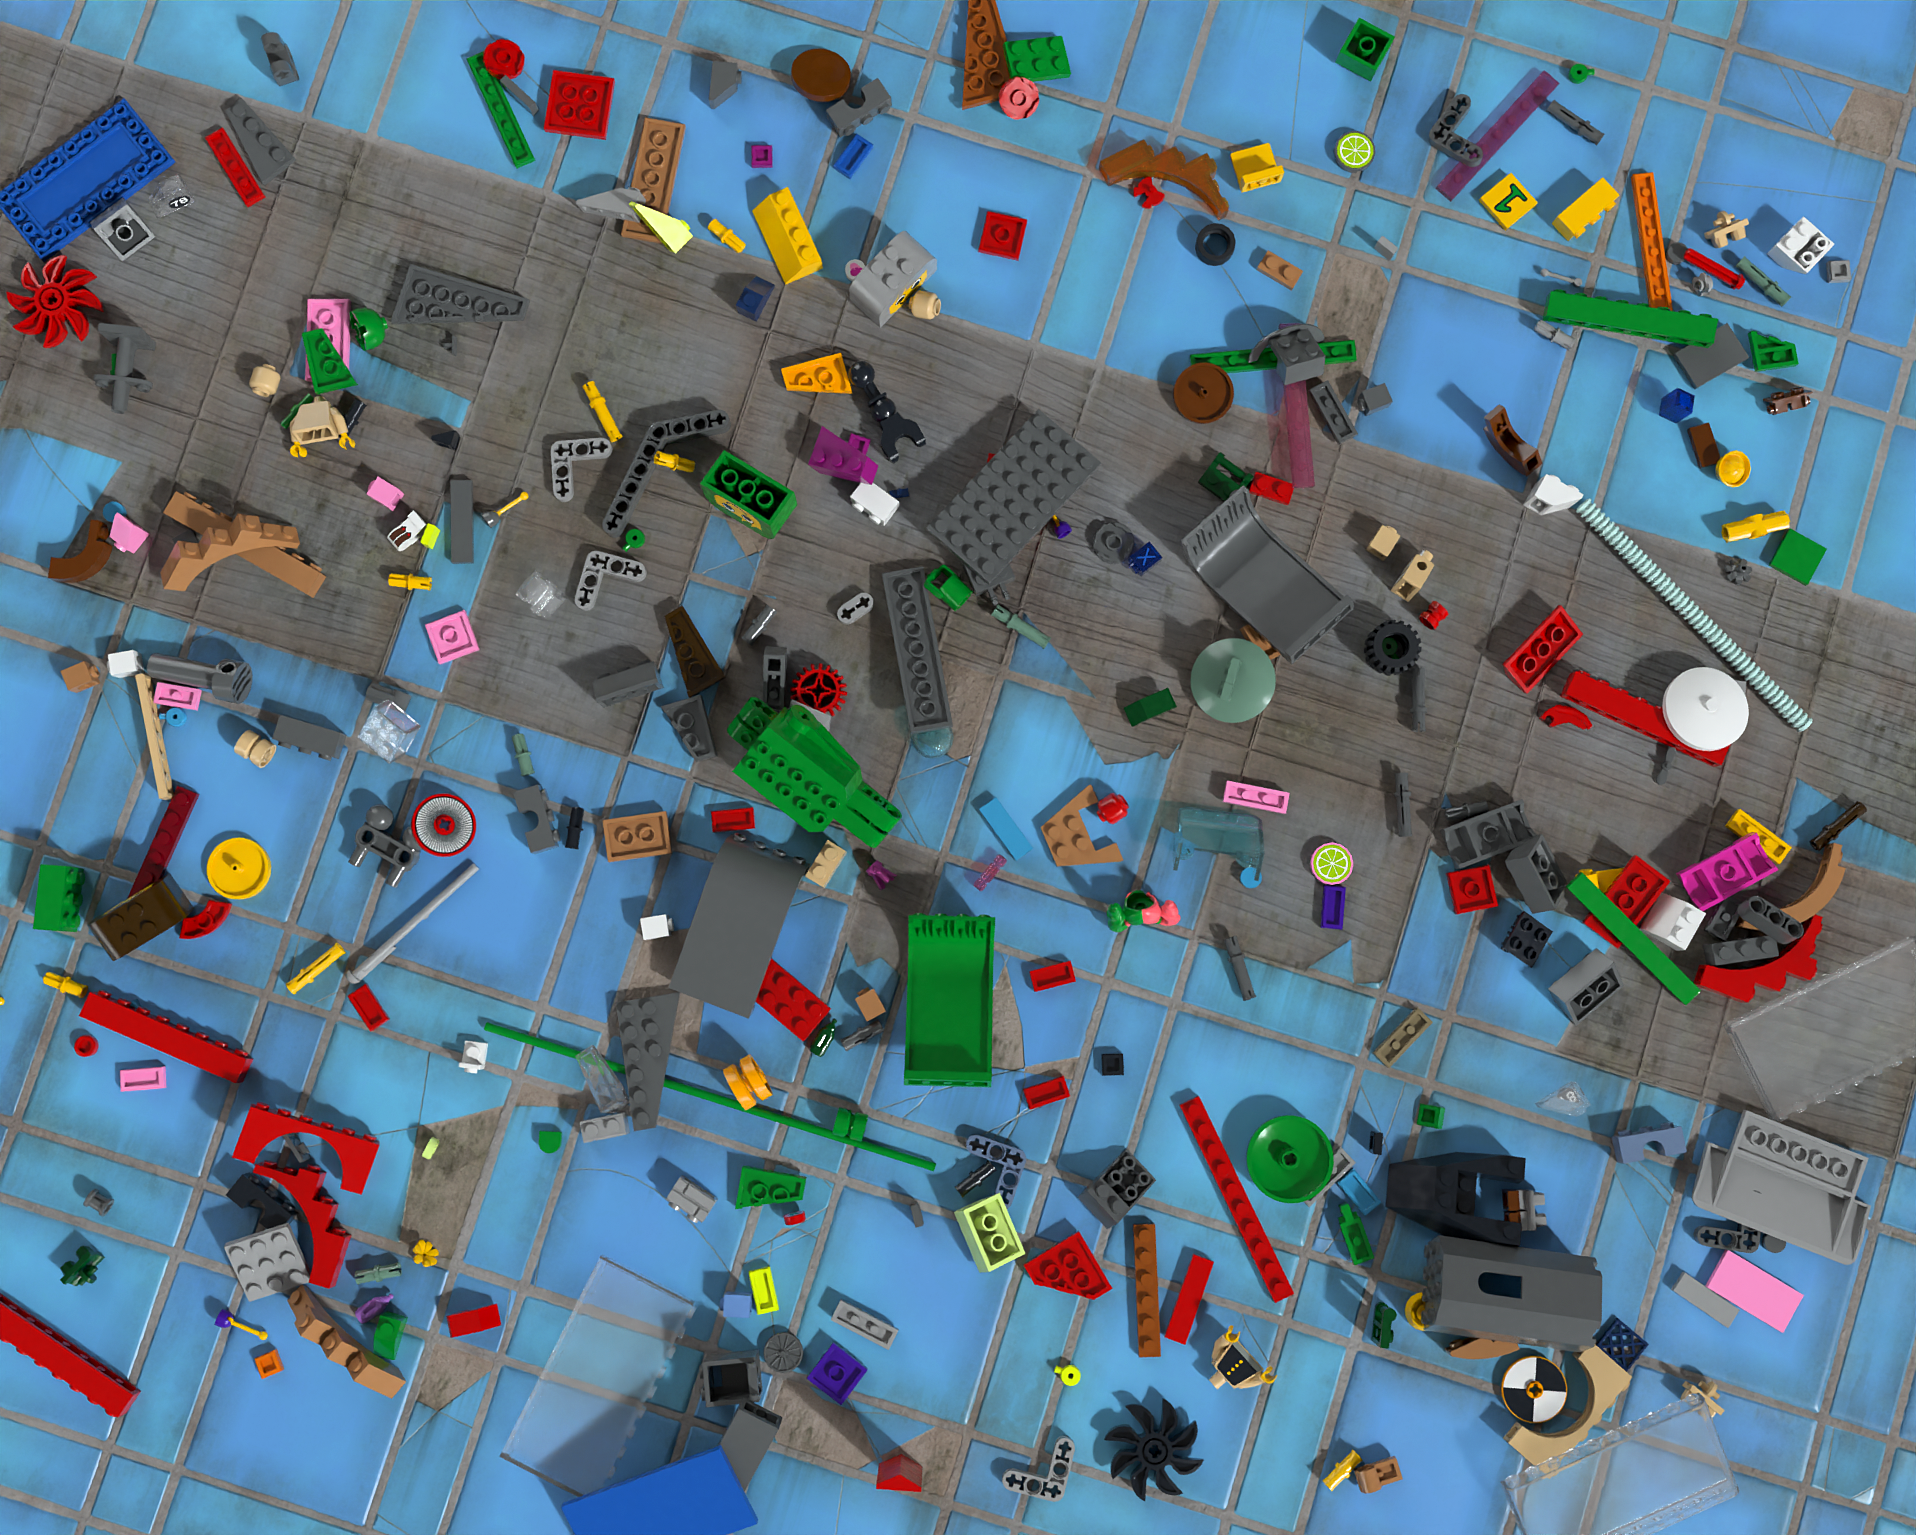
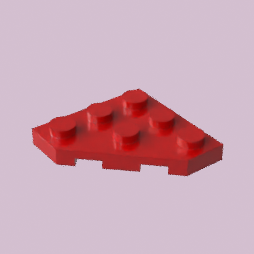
M1079 1231L1023 1264L1035 1285L1076 1294L1092 1300L1113 1289Z

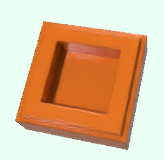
M277 1349L254 1358L261 1379L284 1370Z

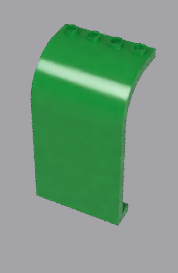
M924 913L909 915L904 1085L991 1087L995 917L985 914L978 917H970L967 914L948 916L943 913L935 914V916Z

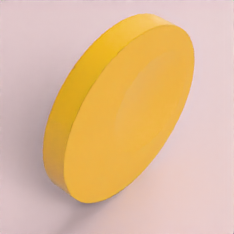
M231 838L220 843L212 851L207 863V876L211 886L217 893L230 899L242 900L257 895L266 886L271 875V861L266 850L259 843L246 838Z

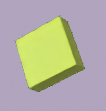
M428 523L420 542L425 547L433 549L440 530L435 525Z

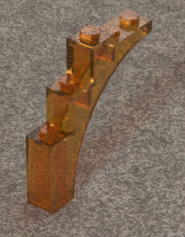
M1143 139L1100 161L1099 170L1108 186L1125 180L1146 177L1170 181L1187 188L1199 196L1210 207L1218 220L1227 216L1229 211L1228 201L1225 197L1222 198L1219 193V185L1214 179L1217 165L1214 159H1210L1207 153L1186 163L1184 154L1181 151L1179 152L1176 146L1154 156L1153 148L1150 144L1147 145Z

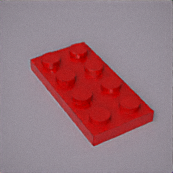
M1633 855L1604 894L1637 925L1670 883V880L1637 855ZM1589 912L1582 923L1618 949L1622 943Z
M771 958L756 1002L804 1042L831 1008Z

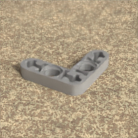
M606 438L557 441L552 445L553 493L559 501L568 502L574 495L572 461L604 459L612 454V445ZM602 443L608 447L604 449V453H601L599 449H593L594 454H592L590 444H593L594 448H600ZM582 444L586 445L587 452L584 455L577 454V447ZM572 445L573 456H571L569 451L563 452L562 456L556 452L559 451L560 447H563L564 450H571L569 446ZM562 466L567 467V475L559 477L557 475L558 468ZM560 482H564L565 489L569 491L565 493V497L558 493L562 491V484Z
M600 551L590 552L586 558L577 588L575 604L583 611L591 610L594 607L603 574L640 582L647 575L646 568L642 563ZM597 556H599V559L601 561L607 562V569H604L605 565L601 563H597L596 566H594V563L591 560L596 559ZM615 561L622 563V569L618 572L611 570V565ZM627 563L629 564V569L636 570L639 567L642 572L637 574L636 577H634L631 571H627V575H624L627 570ZM590 575L596 577V583L593 586L585 584V579ZM583 588H585L588 591H593V594L588 592L587 598L590 600V602L585 603L584 606H582L583 604L580 602V599H584L586 595V592L582 591Z
M1061 1436L1056 1440L1047 1477L1009 1468L1002 1475L1004 1487L1010 1491L1048 1501L1057 1502L1061 1500L1065 1493L1075 1451L1073 1440L1068 1436ZM1064 1441H1067L1068 1446L1071 1447L1066 1449L1064 1455L1065 1458H1068V1461L1061 1457L1062 1449L1059 1445H1063ZM1056 1463H1063L1066 1466L1063 1474H1056L1053 1467ZM1011 1474H1014L1015 1479L1022 1481V1476H1025L1023 1488H1020V1482L1016 1481L1010 1485L1006 1477H1011ZM1031 1479H1036L1039 1482V1488L1035 1491L1027 1488V1483ZM1043 1482H1046L1045 1485L1048 1488H1053L1054 1485H1057L1060 1493L1056 1492L1055 1496H1052L1051 1491L1044 1489V1494L1041 1493Z

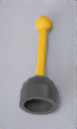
M522 492L520 497L499 511L488 510L481 514L488 526L492 528L499 522L500 514L521 500H527L528 493Z

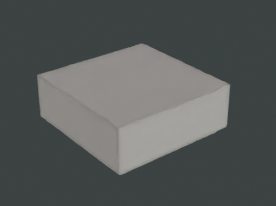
M1381 236L1373 249L1390 261L1398 247L1384 236Z
M1849 260L1828 261L1826 263L1828 283L1851 281Z

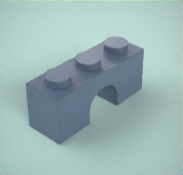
M1673 1122L1662 1123L1660 1128L1655 1129L1652 1126L1640 1127L1638 1132L1622 1130L1618 1131V1135L1611 1136L1616 1161L1623 1164L1645 1160L1643 1148L1649 1141H1653L1656 1144L1659 1155L1669 1156L1687 1152L1682 1126H1676Z

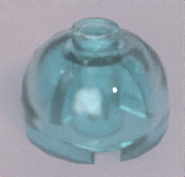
M952 728L912 734L914 748L925 758L936 759L943 757L953 746L954 735Z

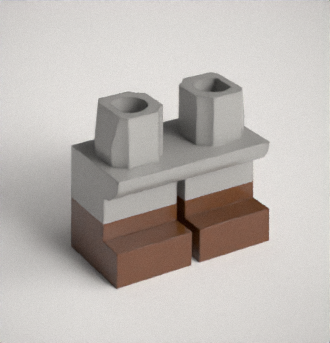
M1502 1189L1503 1209L1508 1210L1503 1211L1504 1221L1522 1223L1521 1231H1536V1227L1547 1225L1545 1213H1535V1205H1545L1544 1193L1535 1192L1530 1189Z

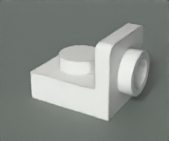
M465 1041L462 1062L459 1063V1067L464 1068V1072L477 1073V1070L484 1069L488 1043Z

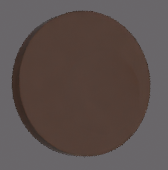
M827 49L807 50L798 55L792 64V84L802 96L810 100L827 102L838 99L845 94L850 85V67L843 57Z
M1197 363L1189 366L1178 376L1173 388V400L1176 409L1185 419L1197 424H1209L1222 418L1230 409L1234 398V388L1229 375L1222 368L1211 363Z

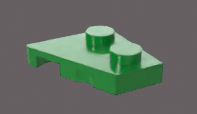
M1756 331L1748 333L1755 372L1795 367L1799 364L1795 344L1780 341L1772 336H1761Z

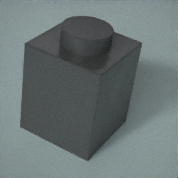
M1385 383L1362 391L1357 400L1358 407L1361 411H1364L1365 416L1386 409L1393 402Z

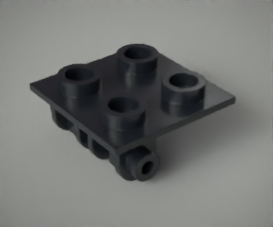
M1523 911L1520 915L1516 916L1514 926L1510 927L1512 932L1508 931L1507 934L1509 936H1506L1504 941L1501 942V950L1511 953L1532 968L1553 931Z

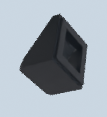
M455 430L431 436L432 441L436 445L456 450L460 438L459 433Z

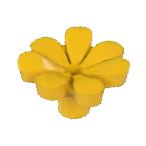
M419 1240L413 1248V1252L416 1254L413 1261L416 1264L422 1262L424 1267L433 1266L437 1263L434 1257L438 1256L439 1252L437 1249L431 1250L433 1246L431 1242L425 1243L424 1240Z

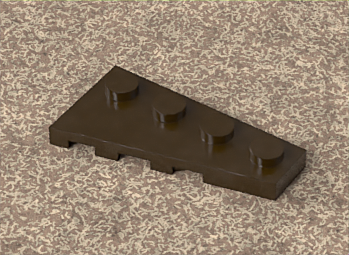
M683 605L665 615L664 617L688 697H694L725 679L724 673Z

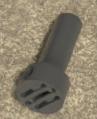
M154 653L150 656L147 664L149 677L210 689L215 699L236 704L244 702L252 686V668L246 662L225 658L218 665Z

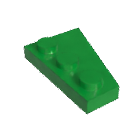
M322 328L302 333L313 387L317 395L358 385Z
M743 1165L735 1209L803 1200L807 1177Z

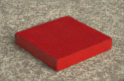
M987 211L978 252L1019 261L1027 219Z
M1489 865L1446 873L1455 915L1498 906Z

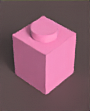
M377 477L376 480L369 484L367 495L391 511H394L404 493L380 477Z

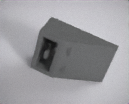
M1125 1149L1077 1198L1109 1229L1120 1222L1153 1185L1156 1179L1128 1149Z

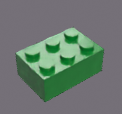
M40 864L33 929L77 932V928L80 925L79 908L83 902L81 891L82 885L85 883L84 868Z

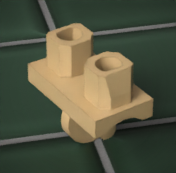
M1726 211L1718 212L1717 220L1713 221V225L1715 227L1720 225V227L1704 233L1705 239H1711L1714 248H1721L1728 245L1727 233H1730L1732 241L1745 238L1744 226L1749 224L1748 219L1730 221L1735 218L1733 213L1728 214Z
M1687 1381L1682 1385L1685 1391L1680 1400L1691 1408L1698 1399L1703 1402L1697 1413L1705 1420L1709 1421L1716 1413L1722 1415L1725 1411L1710 1399V1397H1713L1717 1400L1720 1397V1394L1716 1392L1718 1385L1715 1382L1710 1381L1706 1384L1700 1381L1698 1386L1702 1388V1392Z

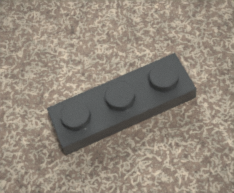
M1328 380L1308 391L1338 445L1358 435Z

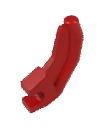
M1556 705L1546 710L1539 717L1542 721L1549 716L1552 719L1548 725L1550 728L1564 723H1571L1582 730H1588L1592 727L1587 715L1577 708Z

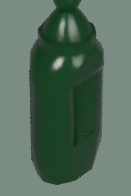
M835 1018L819 1030L810 1046V1051L819 1057L826 1053L834 1039L835 1023L837 1022Z

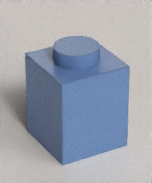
M727 1291L724 1297L720 1299V1311H723V1317L750 1318L753 1293Z

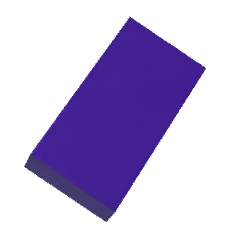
M1323 885L1320 928L1343 930L1346 887Z

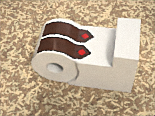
M413 510L400 526L389 533L387 538L398 551H403L423 536L427 524Z

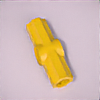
M1785 510L1767 515L1756 514L1746 517L1741 521L1722 525L1721 534L1726 543L1745 538L1755 539L1771 532L1789 528L1790 519Z

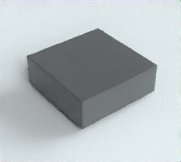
M918 1202L913 1203L910 1207L915 1228L924 1225L920 1204Z

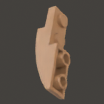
M1468 1337L1464 1340L1457 1339L1450 1342L1449 1347L1445 1348V1351L1452 1357L1462 1359H1488L1512 1353L1520 1348L1517 1343Z

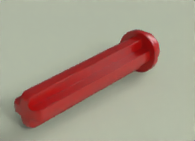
M1688 248L1683 255L1684 260L1731 285L1733 290H1739L1745 283V278H1743L1742 274L1738 275L1691 248Z

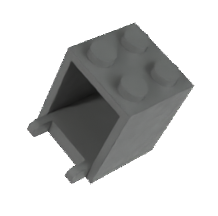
M759 1349L707 1354L702 1361V1365H699L700 1379L704 1378L701 1398L702 1401H706V1407L740 1404L743 1397L753 1403L760 1401L763 1387ZM721 1365L723 1386L714 1387L713 1366Z

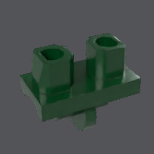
M81 1246L76 1251V1256L79 1260L76 1263L74 1261L65 1262L60 1268L64 1275L60 1280L65 1285L69 1283L74 1286H82L85 1282L93 1284L97 1280L94 1274L98 1270L96 1266L105 1257L102 1253L94 1252L90 1247Z

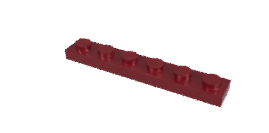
M177 786L127 899L163 877L200 794Z

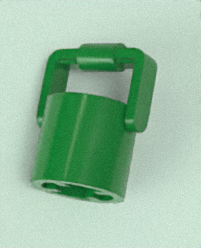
M941 565L938 569L935 568L927 575V579L924 582L926 589L955 612L973 593L946 565ZM943 572L949 579L938 589L931 582Z

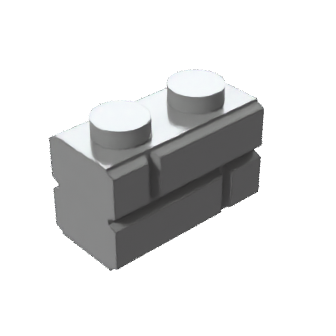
M626 1112L580 1121L584 1143L630 1133Z
M683 1175L678 1179L666 1198L670 1201L668 1204L676 1211L682 1209L688 1213L686 1217L695 1223L698 1221L702 1223L718 1200V1198Z

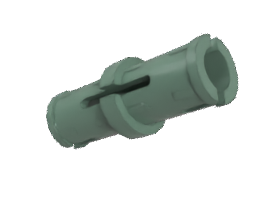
M400 1262L385 1266L379 1264L375 1265L374 1268L356 1270L355 1277L362 1275L364 1277L355 1279V1281L359 1285L376 1280V1282H381L385 1278L399 1277L402 1275V1270L393 1271V1269L401 1268Z

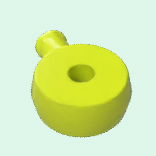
M1056 1365L1054 1372L1060 1374L1061 1381L1067 1386H1074L1080 1381V1370L1074 1365H1067L1064 1368Z

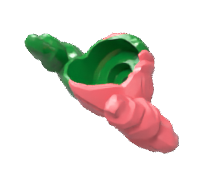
M1136 890L1127 894L1123 909H1121L1118 903L1110 904L1107 910L1108 928L1117 933L1122 932L1130 925L1137 926L1143 923H1156L1163 926L1176 925L1180 921V915L1178 914L1177 905L1172 900H1167L1164 905L1160 906L1157 899L1149 891L1145 894L1141 890Z

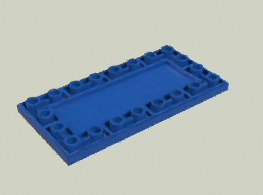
M123 98L1 190L0 209L38 257L45 262L91 227L90 222L123 197L127 200L176 163V161L126 99Z
M721 1445L562 1503L561 1506L575 1535H728L758 1523V1518Z

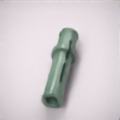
M1745 256L1735 266L1764 291L1763 294L1769 295L1781 307L1791 298L1789 294L1778 286L1779 283L1777 281H1772Z
M999 604L991 615L1006 624L1008 629H1014L1043 649H1045L1051 637L1018 618V614H1012Z

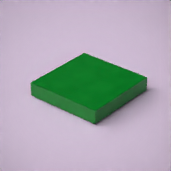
M1788 529L1768 566L1806 586L1809 584L1827 548L1792 529Z

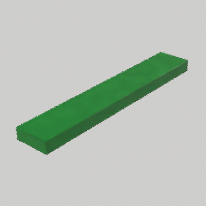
M484 51L466 59L510 156L518 169L536 160L498 78L493 77L484 66Z

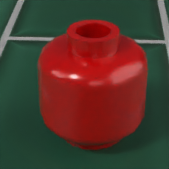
M1110 793L1098 802L1099 810L1097 815L1102 822L1107 821L1110 824H1115L1127 816L1129 805L1121 794Z

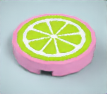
M1333 842L1323 844L1311 855V872L1323 884H1340L1352 872V855L1341 844Z

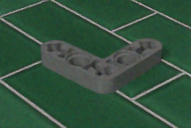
M1459 94L1453 98L1430 130L1429 143L1434 148L1469 167H1476L1482 161V149L1454 133L1468 114L1471 106L1470 97L1465 94ZM1465 103V106L1462 105L1457 113L1458 104ZM1453 117L1455 123L1448 125L1444 122V119ZM1442 128L1444 130L1442 132V138L1439 137L1438 139H1434L1435 136H1438L1440 134ZM1457 142L1461 145L1459 150H1452L1450 148L1452 143ZM1474 153L1477 154V157H1474L1473 159L1469 158L1470 155H1473Z
M1738 1223L1737 1231L1703 1225L1697 1227L1693 1233L1694 1239L1698 1244L1744 1253H1753L1758 1249L1761 1234L1760 1231ZM1744 1229L1754 1231V1234L1749 1233L1748 1236V1233H1744ZM1706 1230L1707 1234L1715 1235V1240L1705 1238L1704 1241V1238H1701L1700 1235L1705 1233ZM1725 1233L1731 1236V1242L1728 1245H1723L1721 1242V1237ZM1750 1240L1752 1245L1746 1246L1743 1244V1241Z

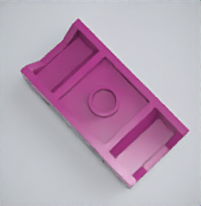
M1751 832L1697 864L1694 863L1679 871L1676 875L1694 906L1704 911L1778 871V868L1766 855L1760 844L1758 834Z

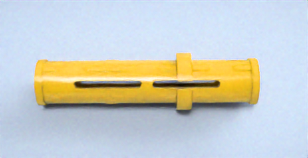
M594 381L588 382V386L584 384L582 388L590 400L589 405L595 410L610 442L618 441L617 438L621 439L623 436L619 432L605 404V398L601 397Z
M335 943L333 947L307 968H302L296 977L286 983V987L291 993L296 994L307 983H312L318 974L345 954V950L339 943Z

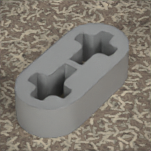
M860 593L843 604L837 611L839 621L842 624L849 625L870 612L874 606L872 596L868 593ZM861 598L870 600L868 601V607L861 606L858 609L856 608L860 605ZM852 609L855 610L850 614V619H847L846 617L842 618L843 610H846L847 612L851 611Z

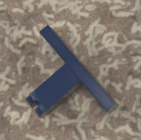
M898 488L897 490L889 491L890 495L895 499L909 497L908 488Z

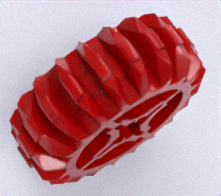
M819 663L818 669H815L814 664H811L812 670L809 672L806 667H803L805 674L802 675L799 672L796 674L800 681L792 680V683L797 685V687H791L790 691L797 694L792 695L791 700H799L797 702L811 707L802 699V694H807L814 698L815 705L811 708L825 714L830 712L832 717L835 716L832 709L835 708L837 711H840L841 707L838 705V702L841 704L846 702L840 698L841 696H847L846 691H841V689L847 687L846 683L839 684L844 677L842 675L836 677L838 674L837 669L830 673V665H827L826 669L823 670L822 663ZM817 676L814 685L803 687L808 679ZM823 676L830 678L834 682L836 690L824 686ZM820 682L822 691L825 690V692L820 693L818 699L816 693L813 692L818 689ZM835 696L829 705L821 708L824 698Z

